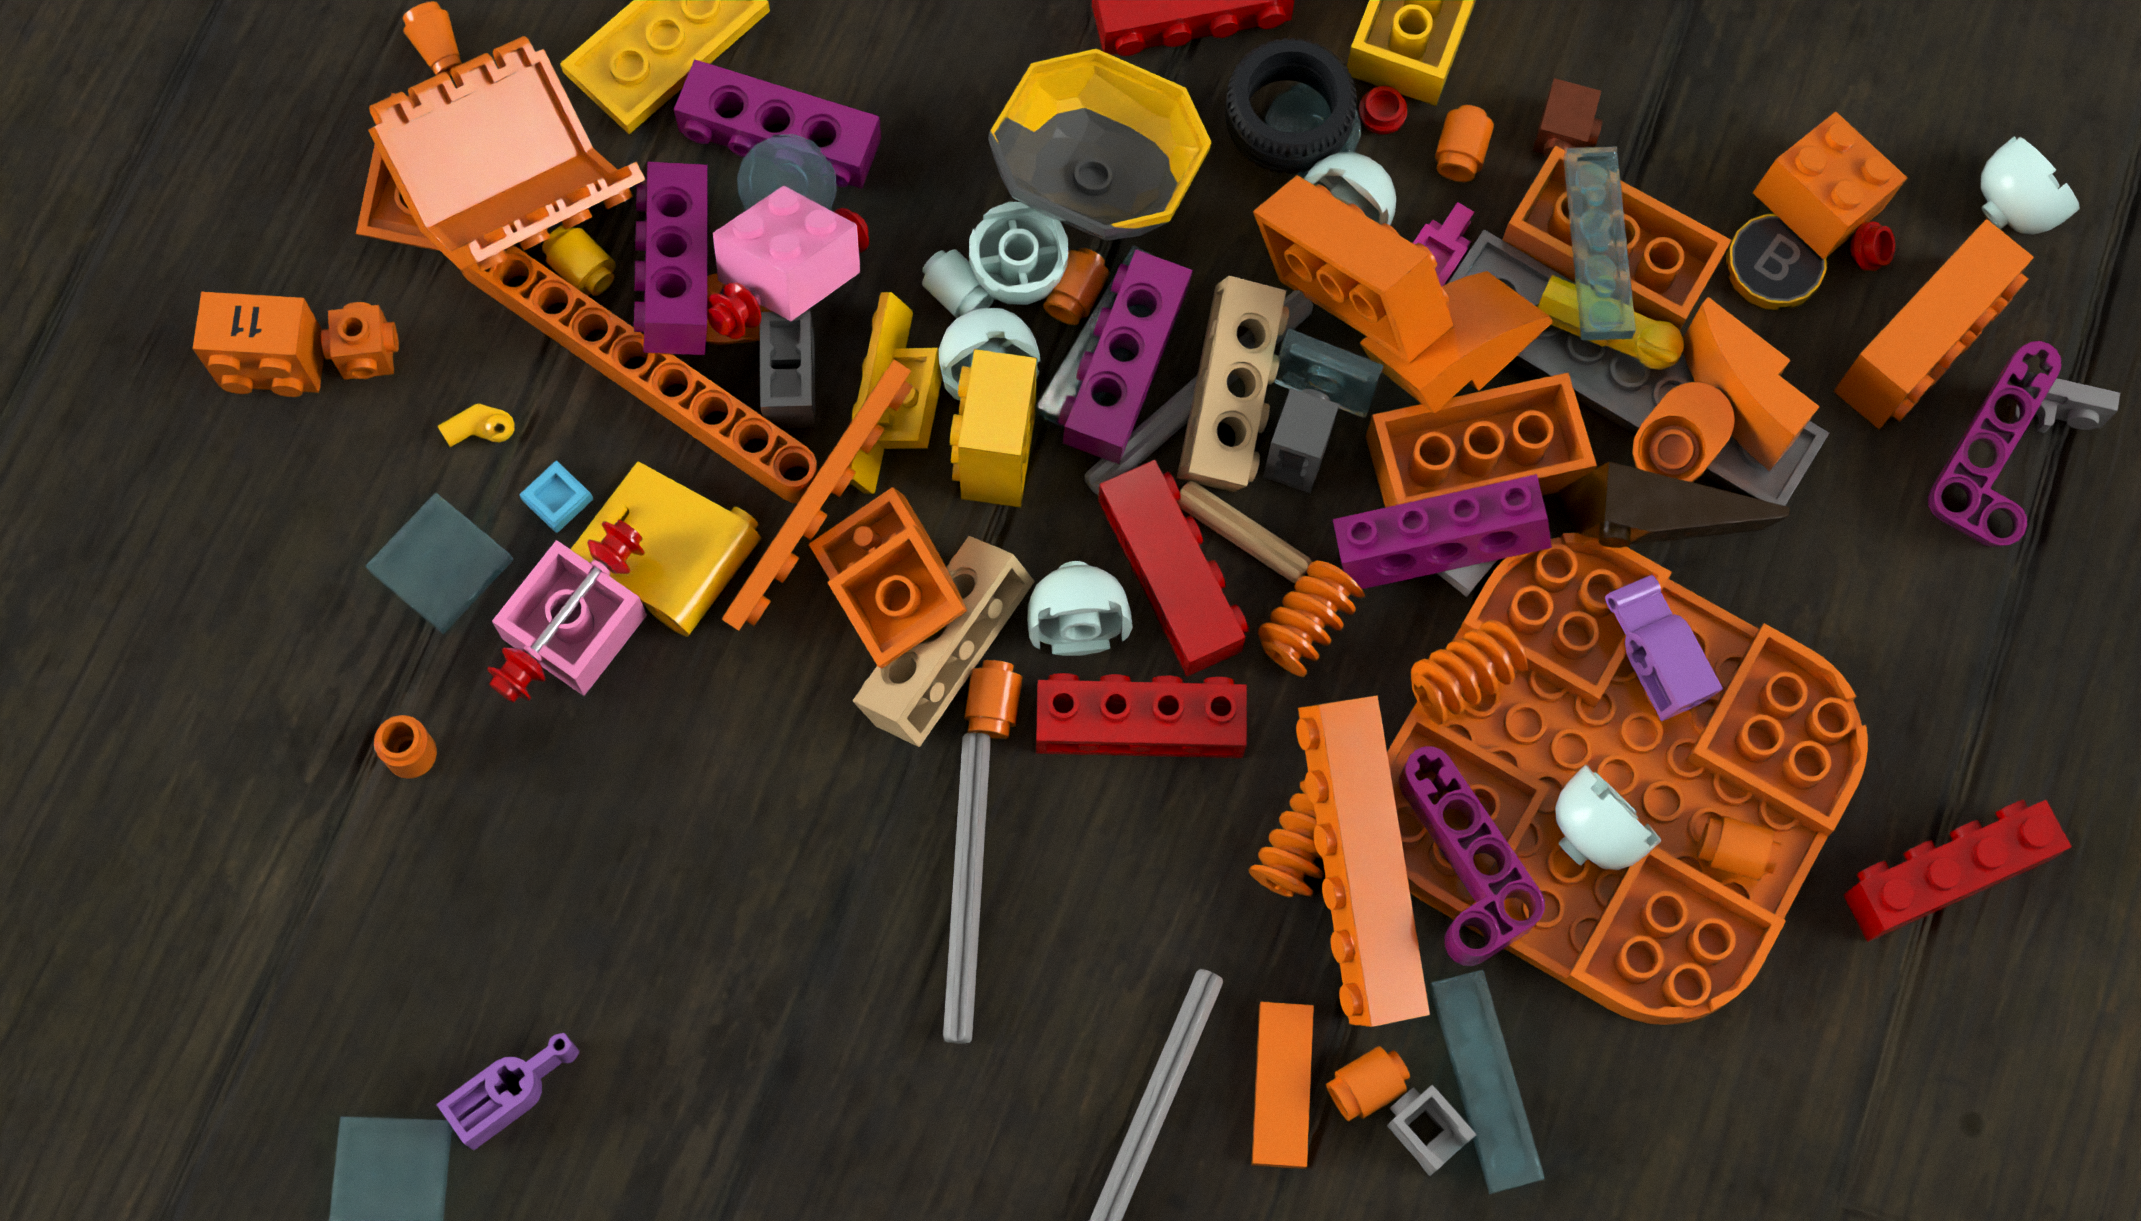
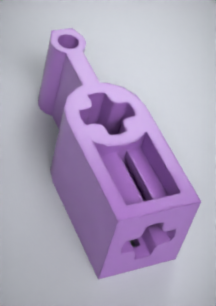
M1653 575L1612 591L1605 596L1609 610L1615 614L1626 635L1625 649L1629 661L1661 721L1705 703L1723 689L1691 628L1681 616L1672 614L1661 593L1660 584Z
M565 1033L556 1034L550 1038L545 1049L527 1062L517 1057L499 1059L436 1105L461 1141L474 1151L530 1110L539 1101L541 1096V1078L561 1063L573 1062L580 1051ZM512 1074L521 1079L519 1085L522 1091L516 1096L507 1091L509 1086L506 1079Z

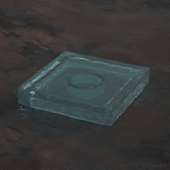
M1288 328L1281 345L1278 359L1279 368L1274 382L1288 389L1293 388L1299 391L1313 389L1327 395L1330 401L1338 403L1339 409L1363 418L1367 417L1384 365Z
M435 493L365 567L373 576L444 634L508 567L513 558L511 554L439 494Z
M340 1117L329 1221H443L452 1130L450 1123L447 1120Z

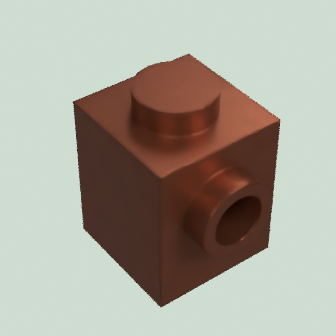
M1554 78L1544 105L1532 151L1542 153L1548 158L1554 147L1558 146L1581 159L1586 146L1595 148L1603 120L1594 118L1601 91Z

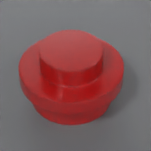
M1379 86L1368 91L1362 97L1358 115L1361 123L1371 132L1390 134L1400 129L1404 124L1407 116V104L1396 89L1388 86Z
M1875 221L1864 222L1859 226L1851 240V253L1859 267L1865 271H1876L1881 266L1888 265L1892 261L1895 254V237L1889 227L1881 226Z

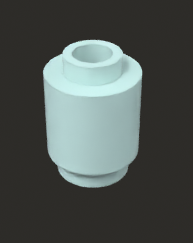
M956 249L950 250L947 253L943 250L938 251L923 267L922 272L925 276L922 286L956 318L972 310L989 308L994 301V298L976 280L970 262Z

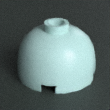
M2014 136L2000 147L1986 162L1981 173V191L1987 200V203L1981 209L1986 217L1999 229L2009 225L2015 231L2023 234L2034 235L2046 232L2066 221L2080 207L2077 198L2068 184L2065 183L2062 187L2059 186L2058 181L2052 174L2056 171L2052 164L2035 147L2021 137L2016 140Z
M1339 152L1318 161L1304 178V180L1315 186L1318 184L1323 185L1331 192L1333 197L1347 205L1350 203L1355 204L1367 217L1377 223L1391 224L1396 208L1395 188L1388 173L1371 158L1355 152Z
M1007 202L991 208L983 215V221L977 225L975 230L973 229L969 239L970 266L976 280L992 298L1007 304L1028 305L1046 298L1052 292V289L1060 283L1068 265V237L1060 221L1050 218L1021 202Z
M981 308L960 316L946 329L938 349L939 364L945 389L957 400L961 399V397H958L962 366H972L974 349L1037 358L1036 379L1039 374L1037 364L1039 361L1041 362L1036 340L1030 328L1017 315L1000 308Z
M1080 561L1067 562L1061 565L1059 569L1048 574L1036 584L1028 604V631L1033 646L1040 649V641L1050 644L1052 654L1082 656L1110 649L1109 639L1121 633L1123 642L1129 637L1133 628L1127 596L1118 580L1108 572Z
M1586 764L1568 781L1559 794L1555 806L1556 823L1565 837L1558 844L1580 866L1586 860H1590L1603 869L1619 870L1634 865L1661 842V838L1648 823L1643 826L1637 820L1639 818L1636 815L1637 811L1599 774L1593 773Z

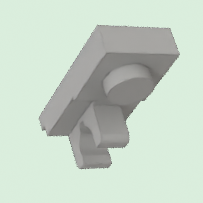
M2026 372L2022 381L2013 386L2024 389L2028 381L2037 374ZM2056 378L2035 413L2039 418L2037 432L2045 433L2054 424L2055 419L2067 421L2069 426L2076 429H2100L2118 411L2120 393ZM2008 398L2007 405L2011 406L2009 423L2014 424L2019 418L2020 411L2017 403Z

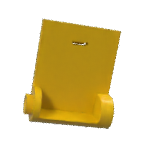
M638 461L570 550L591 563L593 558L587 542L589 539L601 542L606 536L601 525L603 521L614 525L617 520H621L630 525L642 536L643 539L639 545L643 548L645 554L643 556L631 554L628 557L626 563L631 570L629 574H614L610 572L609 576L639 596L641 602L662 623L675 632L688 637L761 540V537L755 530L759 525L758 522L744 510L733 507L729 511Z

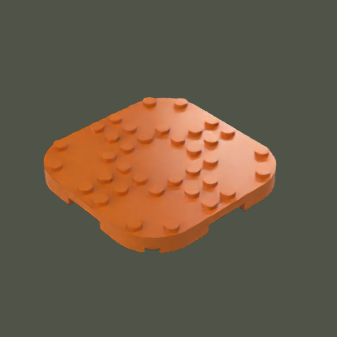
M1563 533L1561 537L1551 539L1552 548L1506 557L1485 583L1453 641L1456 639L1462 640L1465 633L1474 629L1479 630L1481 624L1486 621H1500L1510 628L1520 642L1527 659L1528 670L1521 672L1513 667L1515 674L1514 682L1510 685H1504L1497 680L1498 690L1492 695H1488L1480 689L1481 701L1475 705H1471L1463 698L1464 712L1458 715L1451 713L1446 708L1447 722L1441 725L1433 722L1417 701L1387 751L1409 890L1412 895L1454 920L1462 911L1476 903L1402 794L1399 786V776L1409 755L1418 748L1434 746L1443 750L1450 757L1541 890L1545 899V910L1542 918L1526 935L1504 949L1623 1017L1648 1024L1660 1025L1691 1022L1717 1011L1747 988L1761 969L1786 922L1784 920L1827 837L1834 832L1861 780L1868 752L1866 725L1862 726L1858 710L1853 701L1857 696L1849 683L1830 662L1812 649L1765 623L1759 629L1670 580L1671 571L1628 547H1606L1599 544V539L1579 533ZM1650 575H1653L1659 582L1661 593L1672 614L1681 616L1691 628L1723 688L1705 703L1664 721L1660 720L1629 661L1625 649L1626 635L1615 614L1609 610L1605 600V596L1610 592ZM1585 764L1589 766L1593 773L1599 774L1637 811L1636 815L1639 817L1637 820L1643 826L1648 823L1661 838V842L1632 866L1619 870L1603 869L1590 860H1586L1580 866L1558 844L1565 837L1556 823L1555 806L1559 794L1568 781ZM1419 769L1416 774V778L1419 781L1428 778L1433 782L1436 777L1432 770L1423 773ZM1445 791L1444 794H1443L1440 798H1439L1438 795L1436 794L1435 797H1434V799H1433V801H1432V803H1433L1434 805H1436V804L1438 803V801H1439L1446 793H1449V792H1448V791ZM1449 809L1443 812L1444 821L1450 828L1454 830H1465L1468 828V820L1462 812L1456 809ZM1723 816L1774 830L1773 841L1781 843V851L1773 874L1764 872L1760 881L1709 867L1708 860L1698 858V848L1707 819L1711 817L1721 820ZM1484 853L1473 856L1474 865L1480 873L1485 875L1498 874V864L1492 856ZM1517 898L1504 900L1505 911L1512 919L1524 921L1529 918V910L1522 900ZM1466 926L1469 929L1483 936L1482 932L1478 928L1473 926Z

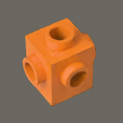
M353 302L346 304L343 309L328 310L329 329L321 331L322 349L325 359H332L344 380L368 379L374 376L394 374L393 352H398L399 349L397 329L394 322H387L379 305Z

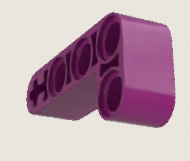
M2042 341L2030 342L2010 356L1928 495V506L1933 515L1990 547H2004L2019 541L2027 528V516L2024 510L2017 503L1990 488L2059 375L2061 357L2052 345ZM2035 355L2041 358L2039 368L2045 371V373H2039L2032 377L2024 389L2013 386L2022 381L2028 371V365L2022 362V360H2029ZM2008 380H2009L2013 385H2008V384H2007ZM2007 397L2017 403L2020 415L2014 424L2003 423L1997 418L1994 407L1999 398ZM1974 441L1984 442L1991 447L1993 461L1988 468H1979L1970 462L1968 449ZM1947 485H1956L1965 491L1967 504L1961 512L1955 513L1944 507L1941 495ZM1994 510L2006 512L2012 520L2011 532L2005 538L1994 536L1987 527L1988 517Z
M1424 746L1416 749L1409 755L1401 771L1399 786L1402 794L1476 902L1455 918L1445 935V948L1448 955L1455 962L1463 966H1474L1484 962L1526 935L1542 918L1545 910V899L1541 890L1450 757L1443 750L1434 746ZM1420 769L1423 773L1432 770L1436 774L1434 781L1431 782L1428 778L1419 781L1416 778L1418 770ZM1445 791H1448V792H1449V793H1446V794L1438 801V803H1437L1436 805H1434V804L1432 803V801H1433V799H1434V797H1435L1436 794H1437L1438 797L1440 798V797L1444 794ZM1449 809H1456L1462 812L1468 820V828L1465 830L1450 828L1444 821L1443 812ZM1479 853L1492 856L1498 864V874L1485 875L1480 873L1474 865L1473 856ZM1508 898L1522 900L1529 910V918L1524 921L1512 919L1505 911L1504 900ZM1463 926L1478 928L1485 938V946L1480 949L1467 947L1460 939L1459 929Z

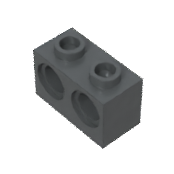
M805 311L790 322L774 312H761V322L759 325L760 407L762 416L779 428L816 427L815 347L810 311Z
M1290 388L1271 441L1263 478L1311 493L1331 436L1339 404L1330 401L1327 395L1317 390L1303 389L1299 391Z

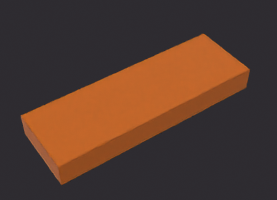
M1260 1002L1251 1165L1306 1169L1314 1005Z

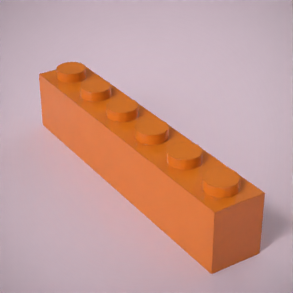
M1378 695L1298 708L1300 719L1297 722L1296 733L1301 748L1305 750L1308 773L1305 777V789L1309 800L1314 803L1317 825L1314 828V844L1317 852L1322 856L1326 877L1323 880L1322 893L1325 904L1332 914L1334 932L1331 935V949L1334 958L1340 963L1343 982L1339 991L1341 1007L1346 1016H1348L1349 1024L1369 1027L1430 1015Z

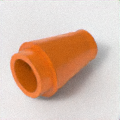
M431 1L419 4L405 13L403 16V21L406 25L403 30L405 35L431 70L434 71L435 75L446 72L451 76V69L462 64L448 11L442 10L437 2Z

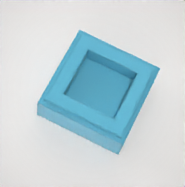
M557 460L519 494L522 501L556 533L593 500L592 494Z

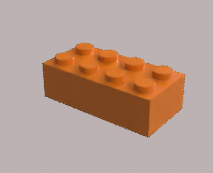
M1555 146L1515 211L1502 239L1581 287L1622 304L1623 307L1655 321L1670 322L1679 330L1684 325L1732 241L1558 146Z
M1296 175L1253 211L1280 282L1294 291L1300 290L1305 298L1408 363L1413 361L1454 326L1447 306L1449 297L1440 285L1435 270L1437 261L1432 252L1421 243L1413 244L1404 239L1389 224H1379L1367 217L1355 204L1350 203L1347 205L1333 197L1331 192L1323 185L1318 184L1315 186Z
M1986 219L1860 353L1833 392L1879 430L1892 416L1900 422L1918 403L1920 397L1929 387L1932 388L1946 373L1956 358L1972 345L1990 321L1993 322L2012 301L2016 293L2029 280L2022 272L2034 257Z
M1569 373L1452 397L1435 414L1423 404L1373 414L1365 436L1385 508L1537 474L1543 496L1559 492V490L1594 471L1597 466Z

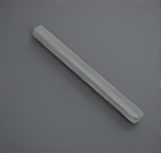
M1300 290L1293 291L1284 300L1283 306L1289 308V318L1283 335L1277 336L1276 344L1312 313L1313 303L1305 298ZM1248 330L1238 341L1244 347L1253 349L1255 338L1253 333ZM1229 374L1227 377V387L1239 377ZM1197 376L1132 432L1120 464L1102 458L1085 473L1084 481L1092 492L1099 496L1100 483L1136 468L1188 422Z
M975 732L964 734L962 739L943 1030L944 1040L954 1044L970 1043L973 1033L991 745L989 735Z
M1199 969L1196 972L1089 1221H1122L1222 987L1223 979L1217 974L1204 969Z

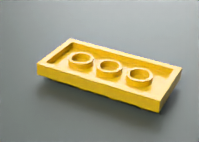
M633 0L562 61L560 65L563 73L620 127L628 134H631L683 88L694 59L711 64L770 12L769 2L767 0Z

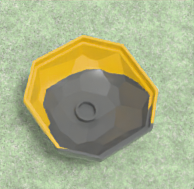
M1098 49L1031 63L990 130L988 137L1000 176L1012 198L1050 218L1107 241L1141 236L1169 223L1211 146V140L1186 87Z

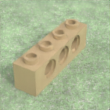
M1233 276L1226 277L1215 286L1176 479L1194 481L1197 484L1230 492H1236L1246 487L1248 481L1252 482L1255 479L1260 462L1259 452L1254 451L1258 433H1262L1267 425L1270 411L1269 404L1264 403L1267 385H1271L1274 382L1279 368V355L1274 354L1277 336L1283 335L1289 318V308L1283 306L1286 290ZM1238 326H1244L1253 333L1255 338L1253 349L1244 347L1238 341ZM1229 374L1240 377L1244 382L1245 394L1243 398L1236 397L1229 391L1227 387V377ZM1219 422L1228 424L1234 430L1235 443L1233 447L1226 446L1219 440L1217 436Z
M968 536L946 567L961 595L967 612L881 669L877 666L853 699V702L876 727L918 747L922 745L972 673V669L976 667L1035 582L1014 554L971 536Z

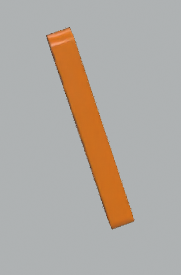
M512 245L504 249L508 256L507 260L484 271H480L477 263L461 269L463 276L469 282L782 499L791 503H798L819 472L814 453L808 447L673 354L643 353L644 334L634 332V327L516 246ZM513 277H528L526 282L520 286H507ZM552 304H567L566 308L560 313H546L547 308ZM597 329L607 331L601 340L595 342L584 340L591 331ZM644 357L647 359L640 368L628 369L624 367L630 358ZM683 384L687 386L686 390L679 396L668 397L663 394L670 385ZM721 411L727 414L725 420L719 424L709 425L703 422L705 416L711 412ZM753 439H762L768 443L762 451L756 453H749L743 450L744 445ZM795 466L808 470L807 475L798 481H790L783 477L789 468Z

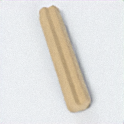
M1189 481L1180 490L1181 499L1176 502L1182 510L1291 582L1296 583L1299 577L1305 576L1307 568L1311 563L1308 556L1196 482Z

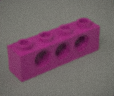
M696 59L693 61L674 107L679 132H682L684 136L694 142L708 144L711 141L729 147L732 152L741 157L755 158L759 156L774 161L779 167L789 172L799 173L803 170L819 175L829 184L838 187L851 185L863 188L882 139L879 116ZM728 110H738L741 112L734 118L721 117ZM774 124L787 126L785 130L778 133L767 131V128ZM821 138H828L834 141L826 147L812 145L813 142Z
M647 162L646 182L638 183L636 186V211L646 212L645 221H636L635 251H645V261H635L634 291H644V302L635 301L634 332H644L643 353L705 355L707 333V165Z
M1137 249L1129 266L1123 263L1120 264L1111 287V292L1118 295L1112 309L1102 308L1093 335L1100 337L1094 353L1085 351L1076 374V379L1082 381L1077 397L1070 395L1066 397L1059 415L1058 424L1065 426L1063 444L1120 464L1189 289L1192 275L1191 269ZM1133 305H1144L1153 314L1140 318L1132 315L1128 308ZM1117 348H1125L1130 350L1135 355V358L1128 362H1121L1113 358L1110 352ZM1099 392H1108L1113 394L1118 402L1115 405L1106 407L1097 404L1092 397Z
M1537 474L1333 519L1343 570L1361 589L1552 548L1548 517Z

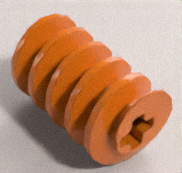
M1318 560L1311 562L1308 566V576L1299 577L1294 586L1296 592L1292 591L1284 596L1282 601L1284 607H1278L1272 611L1270 615L1271 623L1262 624L1258 630V636L1266 654L1284 669L1299 677H1304L1307 674V670L1299 661L1301 656L1314 662L1319 659L1318 652L1311 645L1312 642L1315 641L1323 646H1329L1332 641L1323 628L1328 626L1338 631H1341L1344 623L1336 612L1339 610L1347 615L1355 613L1356 607L1348 598L1349 595L1358 598L1365 597L1363 590L1347 573L1335 565Z
M1489 620L1481 624L1479 630L1474 629L1465 633L1462 640L1456 639L1448 643L1446 649L1434 651L1429 659L1424 658L1415 662L1411 669L1412 690L1429 718L1436 724L1441 725L1447 722L1446 708L1455 715L1464 712L1463 698L1471 705H1475L1481 701L1480 689L1484 693L1492 695L1498 690L1497 680L1504 685L1513 683L1515 680L1513 667L1521 672L1528 670L1527 659L1520 642L1510 628L1500 621Z
M1305 780L1300 782V788L1304 794L1296 793L1290 799V806L1293 811H1285L1279 817V823L1283 829H1274L1269 834V841L1273 847H1263L1258 853V858L1263 865L1255 864L1249 868L1250 875L1261 885L1288 898L1294 897L1295 893L1311 897L1313 890L1303 879L1305 876L1322 879L1324 875L1323 871L1314 863L1316 858L1322 859V856L1319 855L1314 844V828L1317 822L1314 803L1309 800L1306 793Z

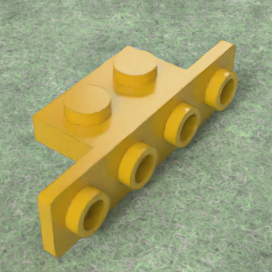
M881 292L877 310L872 318L873 330L868 353L862 364L863 376L858 399L853 406L852 420L892 360L895 359L911 370L905 381L913 385L897 411L887 407L877 422L878 425L884 428V431L869 454L859 449L848 466L856 471L850 484L864 494H874L876 491L884 449L928 448L942 382L939 348H906L913 312L892 292Z

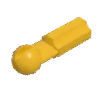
M1554 275L1549 279L1537 306L1550 316L1553 321L1551 325L1602 347L1608 346L1634 357L1649 369L1663 370L1678 363L1685 347L1680 330L1672 323L1655 321L1623 307L1622 304Z

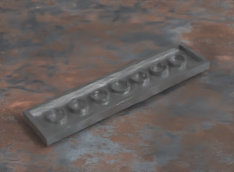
M1486 230L1482 231L1448 282L1488 271L1536 307L1552 275L1578 285ZM1553 325L1546 328L1512 360L1513 363L1539 378L1569 373L1577 401L1636 435L1644 420L1670 390L1681 384L1695 382L1683 352L1678 363L1663 370L1649 369L1634 357L1608 346L1602 347ZM1809 421L1793 445L1770 471L1753 458L1731 436L1730 440L1702 475L1732 493L1785 506L1828 437L1829 432Z

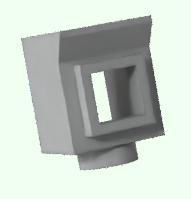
M1433 1085L1421 1095L1413 1087L1390 1107L1396 1117L1387 1127L1415 1157L1429 1176L1477 1135ZM1424 1111L1443 1131L1427 1146L1408 1126Z

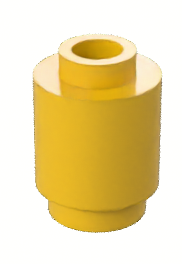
M561 225L550 233L551 238L544 241L542 252L547 256V264L562 279L587 296L590 294L597 296L612 284L615 261L582 228L571 227L565 230L564 226Z

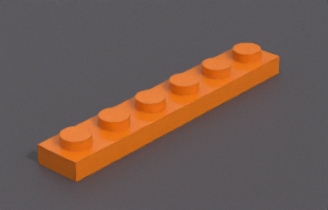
M895 359L892 360L722 617L723 621L738 631L745 621L755 626L771 601L763 596L774 578L783 583L799 559L798 556L792 553V550L802 535L812 540L828 515L821 511L820 508L831 492L840 497L854 477L856 471L848 467L859 449L869 454L884 431V428L878 425L877 422L887 407L897 411L911 391L913 385L905 381L911 372L910 369Z

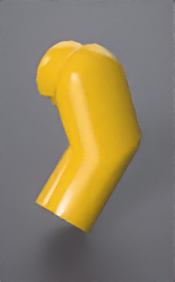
M475 404L438 425V428L448 445L452 447L471 435L492 442L506 441L512 436L515 424L513 418L507 412L484 404Z

